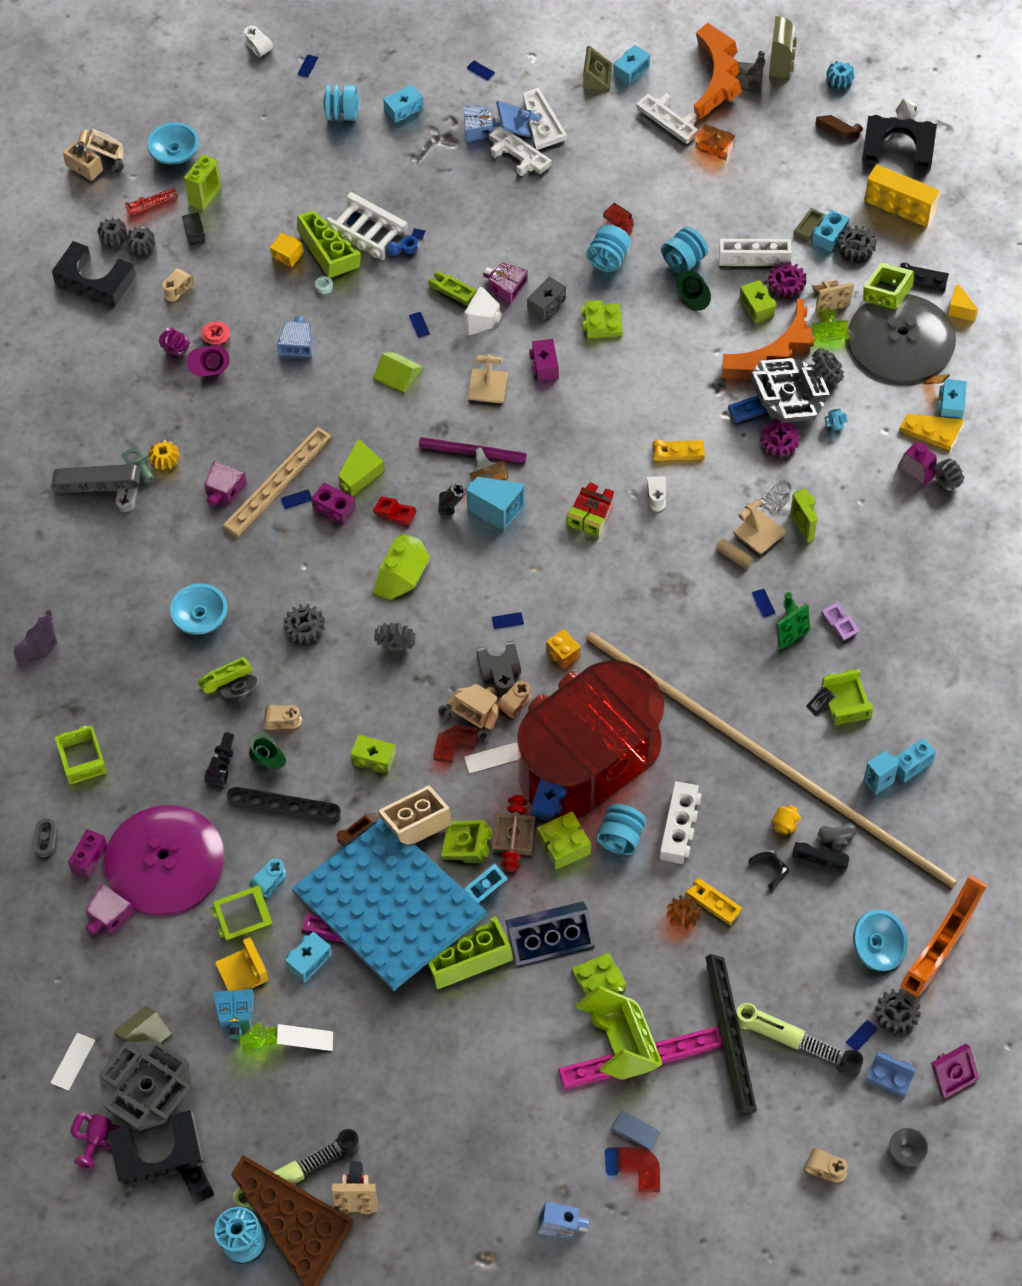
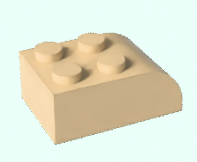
M430 785L378 810L379 817L404 844L417 843L452 825L450 808Z

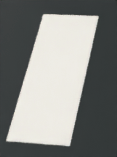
M512 743L464 756L469 773L517 761L522 759L517 743Z
M278 1024L277 1044L333 1051V1032Z
M79 1033L76 1034L51 1084L68 1091L70 1090L95 1042L94 1039Z

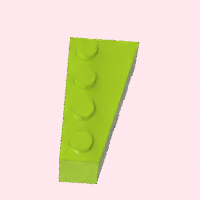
M314 210L297 215V231L327 277L331 278L360 267L361 253L358 250H354L347 240L344 241L339 236V233L335 229L332 230L328 223Z
M494 916L485 926L477 927L474 933L468 937L460 938L454 946L447 947L428 963V967L436 988L440 989L513 960V956L505 933L497 917Z

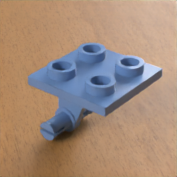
M501 101L496 102L502 129L530 138L531 132L528 121L539 122L541 115L534 114L531 110L525 111V109Z

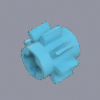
M841 409L828 411V416L824 417L827 427L831 426V430L842 429L845 427L844 423L848 422L847 413H842Z

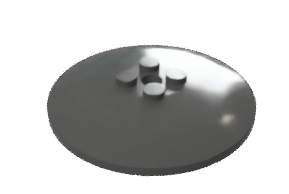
M907 294L896 310L869 302L862 305L850 321L848 345L857 363L870 374L890 382L915 383L935 376L948 365L954 354L956 334L952 322L941 308L924 298ZM905 331L907 334L901 335L898 332Z

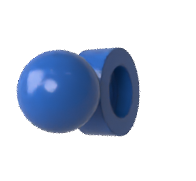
M405 236L400 244L390 242L387 245V252L391 256L398 255L401 250L407 254L414 253L419 248L418 240L415 236Z

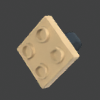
M350 1162L349 1174L343 1175L342 1184H332L334 1208L343 1214H349L350 1212H361L362 1214L378 1212L376 1184H369V1175L363 1174L362 1162Z

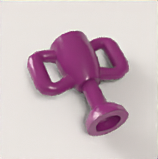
M85 1112L78 1113L71 1126V1134L74 1138L86 1140L87 1146L83 1156L75 1158L74 1163L79 1167L93 1170L94 1162L91 1157L95 1147L100 1145L104 1149L112 1151L111 1145L104 1139L108 1131L120 1129L121 1127L111 1124L112 1121L109 1118L99 1114H92L91 1116ZM83 1119H85L89 1123L86 1133H79Z

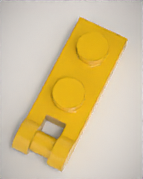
M655 440L652 442V447L655 450L653 453L655 461L705 459L704 440L665 442Z
M696 878L692 888H688L684 893L688 899L695 901L728 925H731L742 912L741 906L700 878ZM699 890L704 891L702 895H700L698 892Z

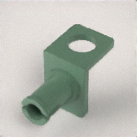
M137 446L121 454L126 464H134L141 468L140 476L144 483L154 478V475L146 465L148 455H142ZM131 453H136L139 457L132 462L128 460V456Z

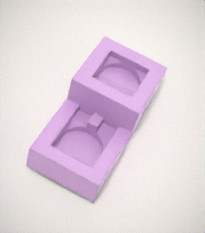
M838 602L821 611V615L828 625L843 641L860 632L850 615L847 616Z

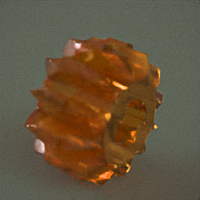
M682 895L679 896V900L673 898L672 904L667 906V918L671 919V925L677 923L678 930L681 926H684L686 930L689 929V924L695 927L696 921L700 920L701 915L699 913L701 912V907L697 906V900L690 901V895L686 899H683Z

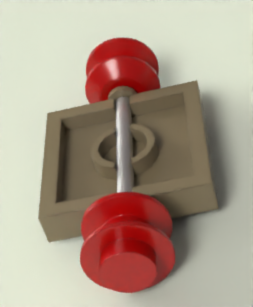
M513 795L508 799V803L511 805L507 807V811L511 814L496 813L492 852L502 853L501 858L504 861L500 862V866L509 872L520 868V864L517 862L521 859L519 854L532 855L536 816L521 815L527 811L524 807L527 805V800L521 795Z

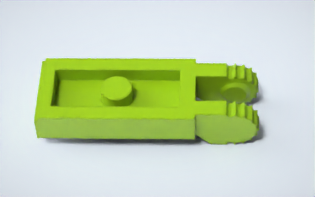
M439 271L434 273V277L437 280L430 278L427 282L433 289L466 306L470 304L477 292L476 289Z
M241 657L199 678L198 685L204 693L209 694L215 692L217 687L226 685L239 677L246 676L253 669L246 658Z

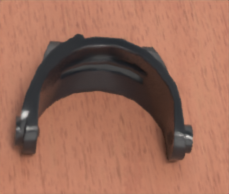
M775 850L758 853L748 860L750 865L758 861H768L777 868V878L768 885V888L772 890L777 887V884L789 872L788 866L784 864Z

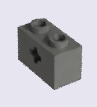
M549 276L527 298V309L544 320L548 315L553 314L559 304L566 300V286Z

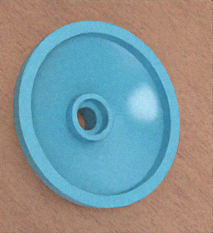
M179 122L166 123L157 127L150 134L147 142L150 155L161 163H183L196 154L199 148V137L196 131L187 124Z
M208 584L189 585L181 589L172 599L170 605L171 619L176 627L183 632L195 635L209 633L218 628L227 615L225 596L219 589Z
M880 909L866 912L858 919L853 932L855 951L867 967L876 971H888L894 969L903 961L907 952V934L903 924L894 914Z

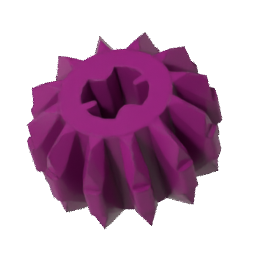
M166 328L158 341L160 347L164 348V351L174 356H182L190 345L189 338L174 328Z

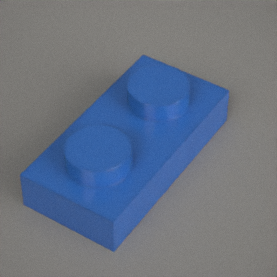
M758 395L728 405V411L735 423L767 413V409L758 399Z

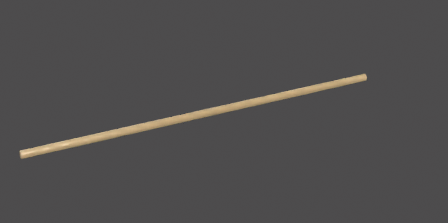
M593 632L587 635L586 640L948 887L952 889L956 885L958 880Z

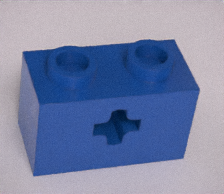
M541 774L531 808V816H536L537 819L552 821L556 819V816L561 815L562 805L560 802L561 799H565L567 793L565 779Z

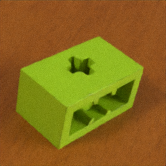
M760 280L740 287V299L754 323L774 317L777 307L776 302L773 298L771 299L767 287L763 286Z
M358 734L351 751V761L357 767H367L378 773L385 772L389 774L396 756V745Z

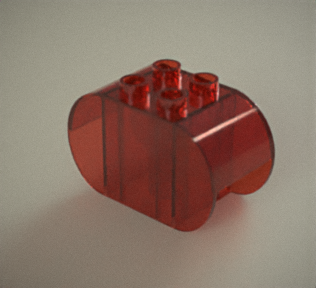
M611 660L593 664L580 674L576 671L569 672L559 682V689L549 697L545 693L540 694L529 704L528 713L522 719L518 729L517 748L519 785L524 797L531 805H533L541 778L547 782L567 787L566 797L561 799L560 802L562 805L561 815L556 816V819L572 811L577 819L582 818L594 811L656 762L662 747L659 724L664 714V698L660 687L653 677L634 664Z

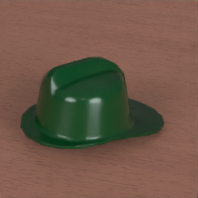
M692 270L682 272L677 277L676 288L686 305L694 311L706 309L711 301V292L704 279Z
M264 733L252 734L249 738V757L252 762L271 769L284 767L286 758L273 738Z

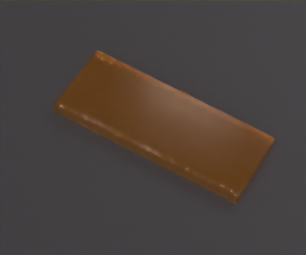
M950 374L932 375L923 384L943 383Z

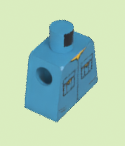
M253 989L213 992L221 1030H229L230 1039L241 1038V1029L251 1027L255 1001Z

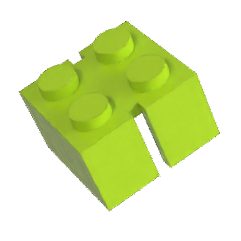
M573 811L537 827V839L543 850L547 852V857L555 870L591 854V842L584 830L581 829V825Z

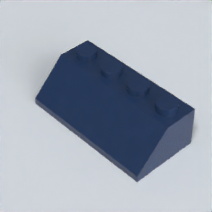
M584 901L505 920L509 942L517 966L595 947L589 911Z

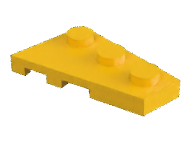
M906 414L899 431L951 451L965 420Z

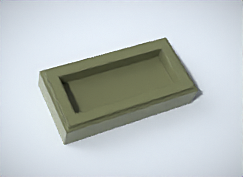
M810 208L794 230L793 235L809 242L813 237V230L816 226L819 227L822 217L826 214Z

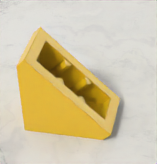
M957 284L948 315L974 321L976 320L978 308L962 287Z

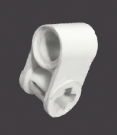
M252 25L245 28V43L257 57L260 58L274 49L272 41L256 26Z
M647 477L649 506L651 510L660 512L666 507V477Z

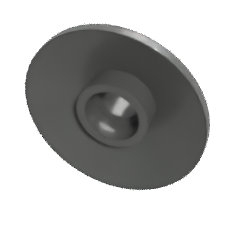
M252 675L239 677L223 685L220 690L221 695L225 698H244L257 686L258 680Z

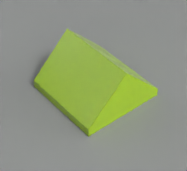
M394 352L383 353L373 378L404 394L422 371L423 366Z

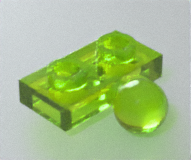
M827 309L822 313L824 322L812 323L814 342L849 339L848 320L835 321L836 313L831 309Z
M256 1023L252 1026L251 1032H247L239 1037L242 1051L245 1052L276 1044L278 1027H266L262 1023Z

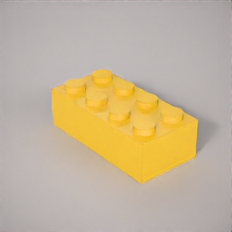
M876 164L867 178L864 201L897 214L902 218L916 222L919 225L928 227L936 214L940 190Z

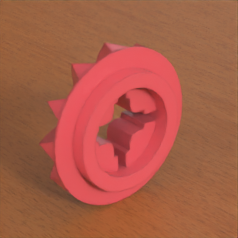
M213 321L203 327L201 336L206 344H211V346L218 344L220 346L221 343H226L227 339L230 338V330L225 323ZM212 333H215V334L219 333V336H216V335H215V336L213 337V334H212Z

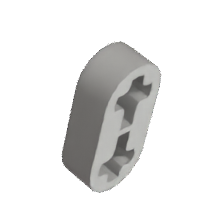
M137 488L129 489L128 492H126V489H118L116 506L120 512H129L133 508Z

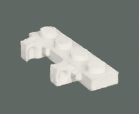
M667 93L660 99H655L647 94L636 104L638 110L685 144L698 135V129L694 127L697 115L691 111L686 117L682 118L671 111L668 106L672 103V97Z
M501 125L489 134V140L494 142L490 155L496 159L503 152H508L520 160L521 164L516 166V173L519 176H523L528 170L530 172L534 170L541 174L552 165L551 159L510 131L502 129Z

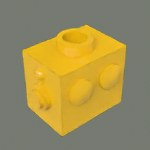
M282 232L269 247L273 258L290 267H293L304 253L302 243L294 236L290 237Z
M565 629L546 641V651L553 662L556 661L562 669L581 657V646Z

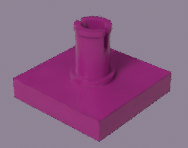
M966 1043L948 1054L942 1053V1057L939 1055L931 1063L939 1093L944 1099L979 1080L971 1047Z

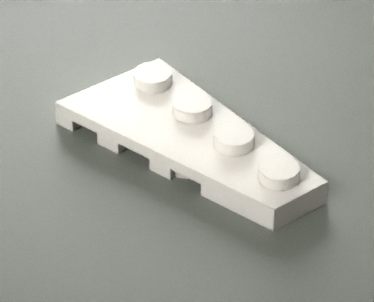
M539 87L524 92L523 99L526 111L531 110L534 114L541 115L539 122L529 121L535 149L539 150L567 140L566 132Z

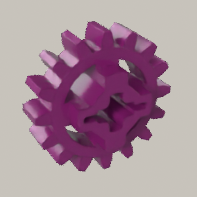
M782 262V266L776 264L775 269L771 268L768 275V286H772L771 291L777 290V295L783 293V297H786L787 294L793 297V293L799 295L800 290L804 291L807 282L806 273H803V268L798 269V264L792 266L791 262L788 265Z
M778 420V423L775 424L774 421H771V426L766 424L765 429L761 430V447L766 448V453L771 451L772 456L779 454V457H782L784 453L786 456H789V452L795 453V449L799 447V430L794 429V424L789 426L788 422L781 423Z

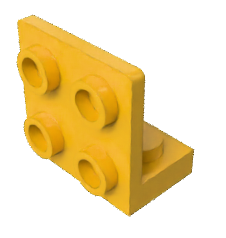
M251 937L243 940L245 948L215 963L228 991L252 989L269 981L267 971Z

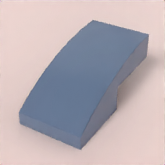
M620 1111L611 1127L612 1131L627 1141H634L647 1151L652 1149L660 1134V1131L623 1111Z

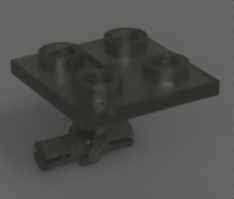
M764 51L758 52V58L754 63L738 62L740 72L735 78L739 80L741 90L761 92L763 68L766 64Z

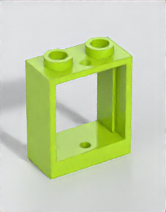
M202 154L184 177L189 205L204 211L221 189L219 167L216 159Z
M881 262L863 287V301L896 310L913 286L914 271ZM882 281L897 285L898 287L895 292L877 288L876 286Z
M93 725L83 726L78 730L63 732L55 736L69 785L107 774ZM92 740L98 759L69 768L64 748Z
M259 885L212 902L213 907H210L213 918H218L220 926H217L220 938L224 937L226 941L273 924ZM252 894L262 922L229 934L219 905Z

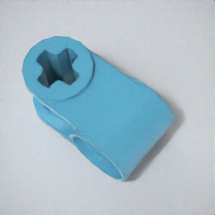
M275 858L268 861L253 876L249 886L252 888L259 885L263 897L268 898L286 878L283 862Z

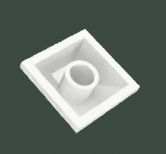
M483 287L478 288L464 313L465 334L469 336L492 329L501 318L500 304Z

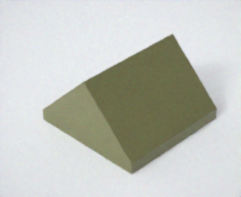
M589 45L586 48L583 88L608 90L610 87L612 63Z
M147 1006L143 1007L114 1031V1034L123 1044L124 1042L135 1043L147 1040H156L162 1044L172 1036L157 1012Z

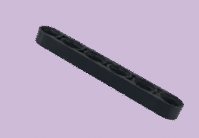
M232 787L227 792L228 803L233 807L325 823H336L341 818V809L334 803L242 787ZM239 793L241 798L234 801L231 799V795ZM258 796L261 800L257 804H252L250 799ZM271 800H278L280 802L277 807L269 806ZM291 803L299 805L298 809L294 811L289 810L288 806ZM315 806L318 808V811L315 814H310L307 812L308 808ZM334 809L338 813L335 817H329L327 812Z

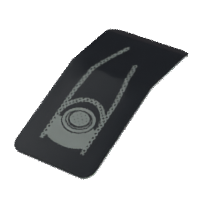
M824 687L806 707L817 716L836 696L827 687Z

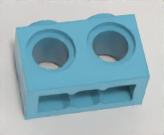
M831 209L827 215L822 217L819 227L816 226L813 230V244L832 252L838 244L839 235L842 234L843 230H848L850 218Z
M924 738L895 757L898 762L896 776L903 783L934 762L936 751Z

